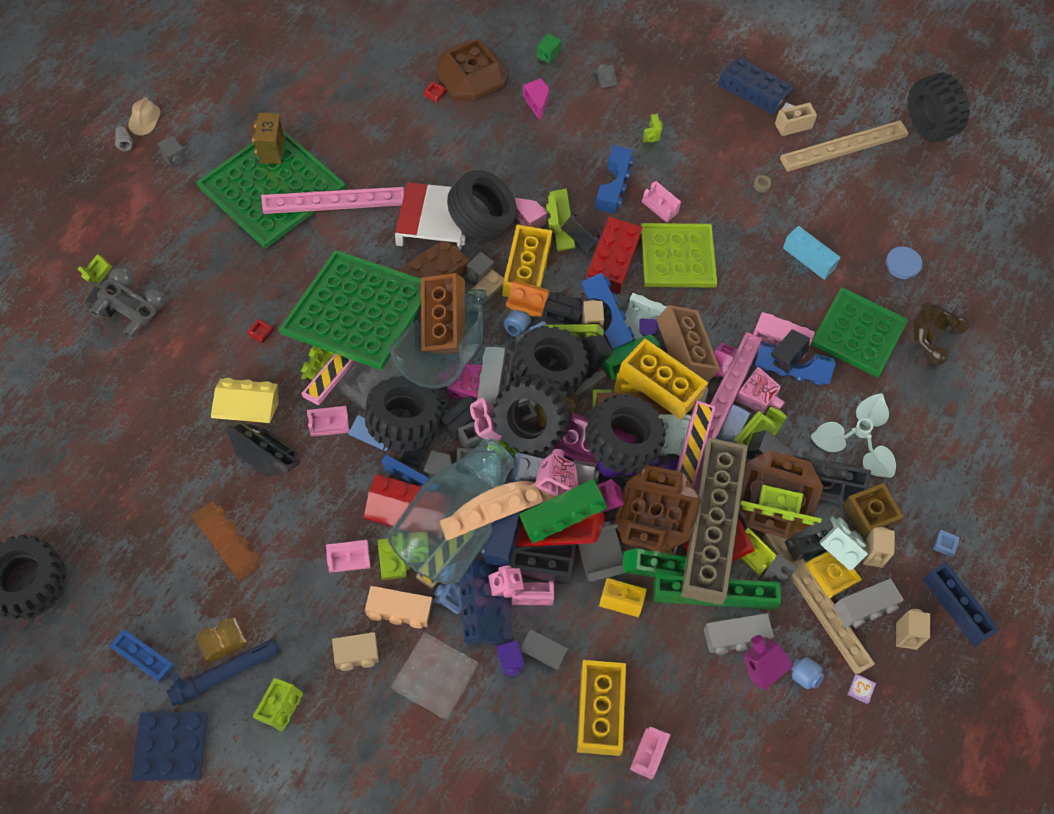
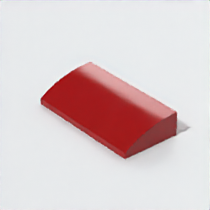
M601 511L535 543H532L523 522H521L516 545L517 547L596 543L601 534L605 516Z

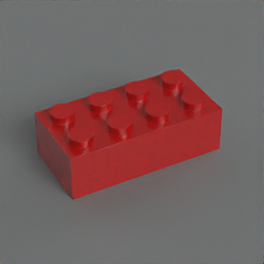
M608 217L589 266L586 279L602 273L603 277L607 276L609 279L611 293L620 295L640 242L643 227Z

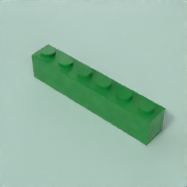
M656 574L653 581V602L776 610L781 603L779 582L729 579L727 597L723 604L719 605L681 597L684 576Z

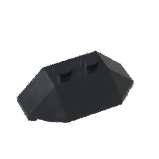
M240 420L226 428L236 455L265 476L287 473L300 465V459H298L296 450L268 430L252 424H245L244 421Z
M791 455L811 462L823 485L819 500L844 504L849 496L868 489L871 474L869 469L814 457Z

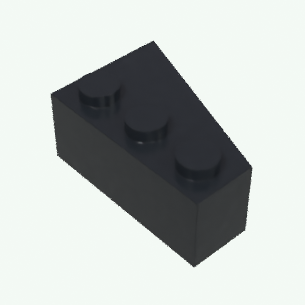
M576 544L515 548L510 566L511 568H520L522 578L547 582L554 581V583L570 585Z

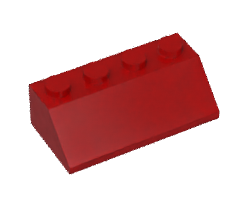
M376 474L369 490L364 519L412 533L426 531L427 537L440 541L443 531L439 521L449 517L453 505L452 496Z

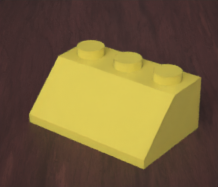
M231 378L220 379L215 388L211 418L270 423L279 404L278 384L268 381L252 382L251 380L241 381Z

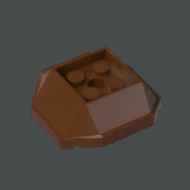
M479 38L475 40L468 39L441 51L436 70V79L446 88V92L452 100H476L504 87L509 75L508 67L493 48L486 46Z
M769 450L745 462L740 501L758 504L762 485L803 494L799 514L815 516L823 485L811 462L773 450ZM739 505V513L747 527L784 539H788L811 526L802 523L801 518L795 517L794 521L782 518L783 514L775 513L774 516L762 514L761 509L755 508L754 512L743 510V505Z
M646 465L641 472L626 483L622 495L624 505L618 508L615 524L618 525L617 529L621 535L620 537L626 545L664 553L690 540L702 500L685 473ZM662 509L661 513L657 515L658 510Z

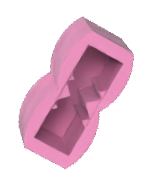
M480 398L470 406L471 415L475 420L476 433L483 439L496 443L501 440L502 435L495 430L497 424L493 423L492 416L496 414L492 411L493 404Z

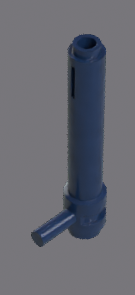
M270 639L193 678L188 677L182 680L178 673H173L171 680L174 685L166 690L173 706L177 704L180 706L186 703L185 700L189 698L194 699L199 696V693L278 655L277 652L281 650L276 639L273 641Z

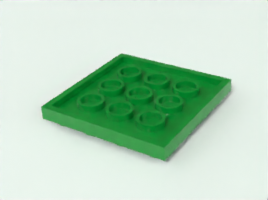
M841 287L810 344L878 378L909 319Z

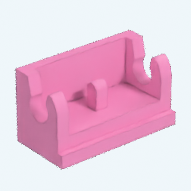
M657 181L652 183L650 191L648 189L645 190L641 201L666 223L679 213L681 204L680 200Z
M346 406L307 410L308 427L311 437L349 433V418Z
M367 540L326 544L329 573L370 568Z
M549 581V583H523L524 589L516 592L517 595L512 597V605H553L554 581Z
M653 727L646 728L630 770L653 779L670 734Z

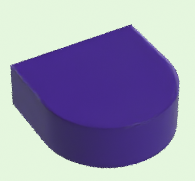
M640 318V334L643 337L649 334L654 337L658 331L657 319Z

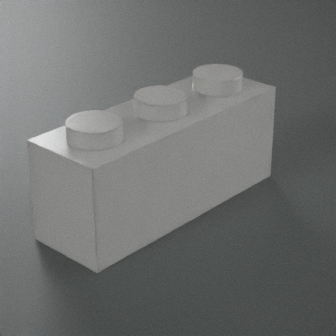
M485 347L482 357V371L479 376L480 384L477 400L483 398L493 405L497 403L495 401L497 395L510 384L514 352L507 348Z
M888 579L840 599L833 607L845 628L851 626L857 628L865 624V620L869 618L871 621L880 618L882 613L886 611L890 614L898 610V605L904 599L892 579Z
M768 613L707 623L704 628L709 653L716 652V655L726 654L729 652L728 650L736 649L738 652L745 651L753 646L751 639L756 635H762L763 638L767 637L771 640L774 638Z

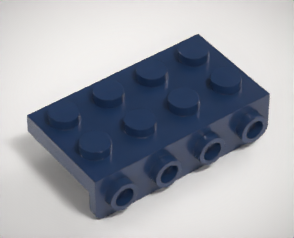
M739 57L722 71L718 81L719 86L771 114L777 111L778 106L794 90V86L790 85L789 82L783 81L774 74L768 73L759 66H754L747 62L746 59Z
M470 559L459 565L464 641L466 645L482 643L498 646L513 642L509 597L492 596L488 578L489 575L498 572V568L503 566L487 564L485 561Z

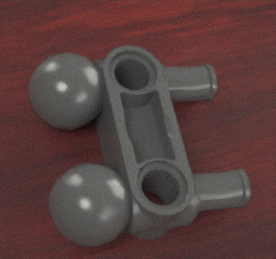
M120 266L110 272L109 279L97 293L98 299L89 311L94 316L99 317L108 305L131 320L124 329L123 334L132 339L140 327H146L156 312L165 306L166 297L157 288L146 290L142 298L128 288L134 281L133 273L129 268ZM111 289L115 294H108L106 290ZM139 311H145L148 316H142Z

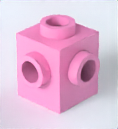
M503 566L498 568V572L488 576L492 596L513 597L517 595L516 592L524 589L520 568Z

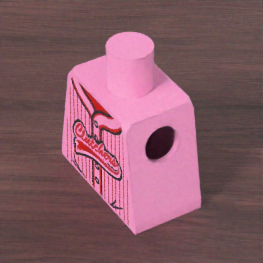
M759 367L738 392L735 400L761 413H764L769 406L780 410L785 403L777 397L781 388L780 385Z
M560 449L553 450L552 454L541 461L535 487L558 496L578 486L576 466L573 462L564 458V451Z

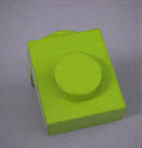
M651 114L649 128L644 129L643 142L660 141L663 124L662 121H659L658 114Z
M97 254L87 268L79 266L78 270L86 281L100 284L112 269V266L103 256Z

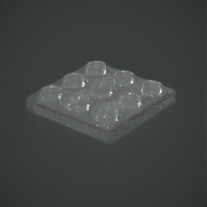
M424 632L391 688L447 720L476 671L479 662Z

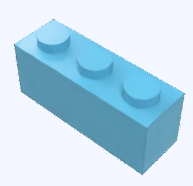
M797 226L787 236L783 249L824 280L836 269L841 258L800 226Z

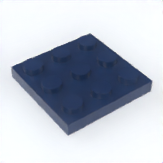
M206 712L140 713L132 780L201 781L208 714Z

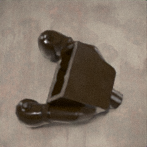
M928 302L921 305V311L913 322L915 345H919L924 349V353L930 363L934 366L942 365L948 360V352L946 348H938L935 345L948 325L954 333L961 334L968 330L969 322L963 317L949 313L939 305H932Z

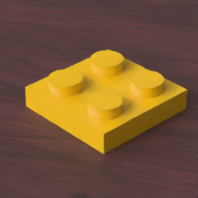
M828 551L805 564L829 599L862 580L854 568L850 571Z

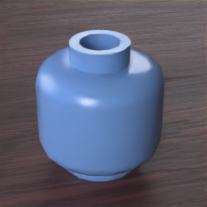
M511 310L504 321V327L510 335L519 336L526 332L531 323V318L526 312Z
M804 657L801 660L797 659L793 663L794 666L791 670H793L792 679L805 689H811L812 687L815 689L820 685L824 674H822L823 669L819 664L809 657Z

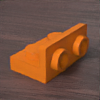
M513 280L506 307L513 311L526 312L530 316L541 317L549 290Z

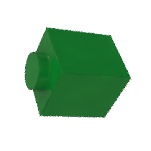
M548 33L538 43L536 57L550 64L560 54L562 40Z

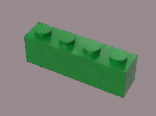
M592 479L519 515L532 543H535L547 536L562 531L566 527L579 523L585 518L600 513L602 510L607 509V505L595 480Z

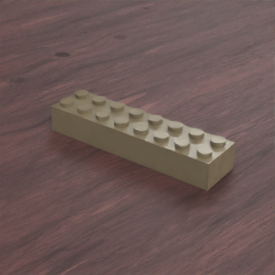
M708 438L706 441L697 493L702 501L689 540L681 597L722 605L727 597L747 445Z

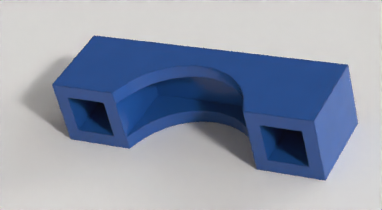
M612 146L607 169L615 175L616 179L609 184L600 185L595 209L615 214L617 207H621L623 198L620 196L625 193L627 184L624 182L629 180L631 171L628 169L633 166L635 158L632 157V149Z
M599 273L582 281L581 287L588 301H602L611 314V325L604 334L612 350L632 342L634 333L631 327H627L624 321L627 319L623 310H619L617 306L619 302L615 293L611 294L609 279L607 276L603 277V274Z
M760 341L755 359V367H759L764 372L769 370L775 371L780 376L792 375L795 379L801 381L806 379L813 380V383L818 385L830 384L835 367L834 358L815 354L808 362L796 364L790 373L787 374L772 364L775 359L771 357V352L778 345Z

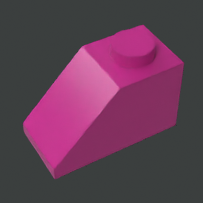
M542 78L523 85V97L538 119L543 117L550 93L548 84H545Z
M722 342L714 352L720 370L714 376L724 377L737 353L736 348Z

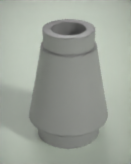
M117 127L115 130L116 147L121 151L130 150L133 145L131 137L124 127Z

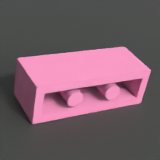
M762 312L753 335L764 338L763 342L778 345L792 329L809 337L810 343L815 332L806 327L793 324L788 320H782L772 314Z

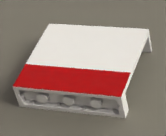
M407 182L395 231L396 246H403L405 237L457 242V248L461 250V245H465L466 235H463L464 232L452 220L447 206L448 193L452 187Z

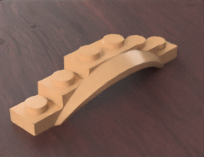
M512 482L478 495L459 508L451 517L440 520L439 523L446 541L496 520L544 503L556 496L535 487V482Z

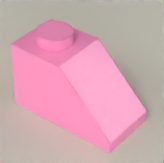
M515 198L517 205L516 218L523 226L539 228L546 224L547 211L543 206H540L537 201Z

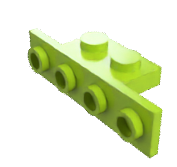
M567 188L552 191L550 196H548L549 203L546 204L547 213L551 216V218H548V224L550 229L553 228L557 250L559 252L575 248L574 240L561 229L571 216Z
M762 485L758 504L740 501L739 504L743 505V510L754 512L755 508L761 509L762 514L769 516L779 513L783 514V519L794 521L795 517L801 518L802 523L814 525L815 522L821 523L822 520L821 518L799 514L803 494Z

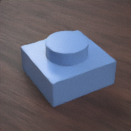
M940 530L937 534L933 550L953 557L960 537Z

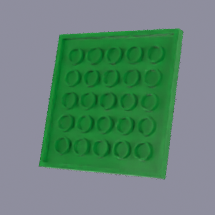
M285 131L281 164L260 163L258 156L255 155V145L251 143L196 182L199 189L264 249L268 248L316 211L263 214L261 195L340 191L346 189L344 182Z
M335 250L279 328L280 334L382 371L421 310V279Z

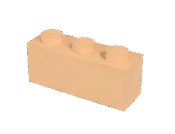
M371 586L365 612L370 619L375 621L385 619L389 620L392 624L401 625L402 623H407L413 628L420 629L422 626L428 627L433 601L432 597Z

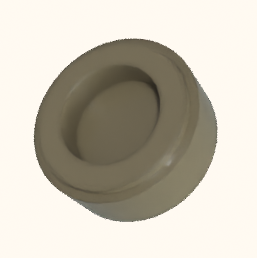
M759 175L755 178L753 186L758 192H767L771 187L772 181L766 175Z

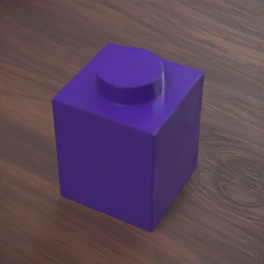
M513 641L497 646L496 652L503 676L508 675L512 677L520 674L524 670V663L518 642Z

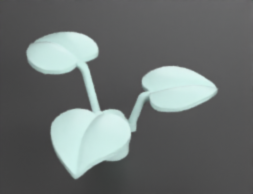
M883 394L873 395L858 405L856 417L859 421L856 428H852L848 434L844 435V428L837 422H826L811 434L813 442L820 449L830 453L842 451L846 447L845 438L850 437L854 433L860 438H867L870 453L864 456L863 467L871 470L870 475L876 477L891 478L895 474L896 462L892 452L884 446H878L873 450L871 442L872 436L870 434L873 426H881L889 418V410Z

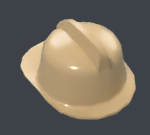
M147 97L135 102L132 106V115L128 125L130 131L138 136L146 135L153 131L160 116L159 107L149 101Z

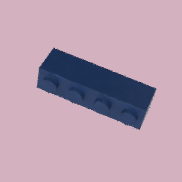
M524 510L496 520L491 525H488L486 532L488 537L487 543H483L481 551L487 564L511 565L522 522L519 514L524 512Z
M947 562L931 570L922 579L974 647H977L1000 631Z

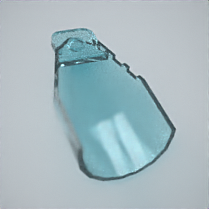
M484 289L465 290V337L458 345L460 353L439 354L422 352L421 320H414L389 347V351L396 368L406 379L421 387L437 389L449 386L459 378L478 352L483 341L484 302L487 300L486 291Z
M487 438L482 440L474 451L427 480L387 533L390 546L401 560L419 574L433 581L443 584L459 582L491 535L492 523L446 541L439 521L451 517L459 508L478 495L504 485L507 475L514 465L511 454L494 439Z

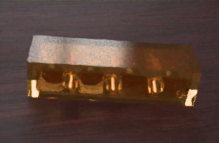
M211 501L191 515L197 526L239 582H242L260 569L258 564L260 558L254 550H248L246 547L249 545L243 535L238 536L235 531L238 529L231 520L227 522L224 518L226 513L220 505L216 507Z

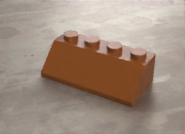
M457 273L421 278L422 352L439 354L466 352L465 280Z

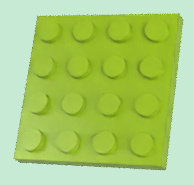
M641 223L643 227L641 244L644 287L717 286L712 224Z

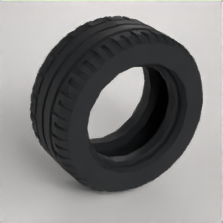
M484 170L469 171L449 190L447 206L452 220L461 231L474 239L481 241L497 239L516 219L517 205L511 190L500 178ZM473 196L486 205L491 215L481 209Z

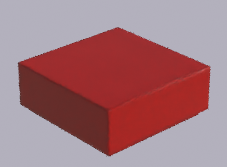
M432 81L424 90L423 96L438 103L445 95L446 88Z
M258 318L247 331V334L263 344L272 334L274 328Z

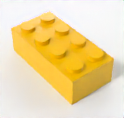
M523 225L516 226L503 282V296L509 297L513 280L542 288L551 246L552 230Z
M644 339L621 363L619 371L621 378L680 420L692 409L695 402L700 400L708 385L707 381L647 339Z
M583 660L579 700L578 753L621 755L623 751L626 663Z

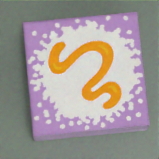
M855 674L847 695L868 704L876 683Z

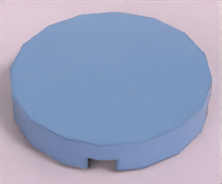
M908 247L892 249L885 261L888 271L900 279L916 277L923 264L920 255Z

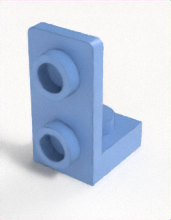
M733 404L716 439L734 443L735 437L741 432L752 413Z

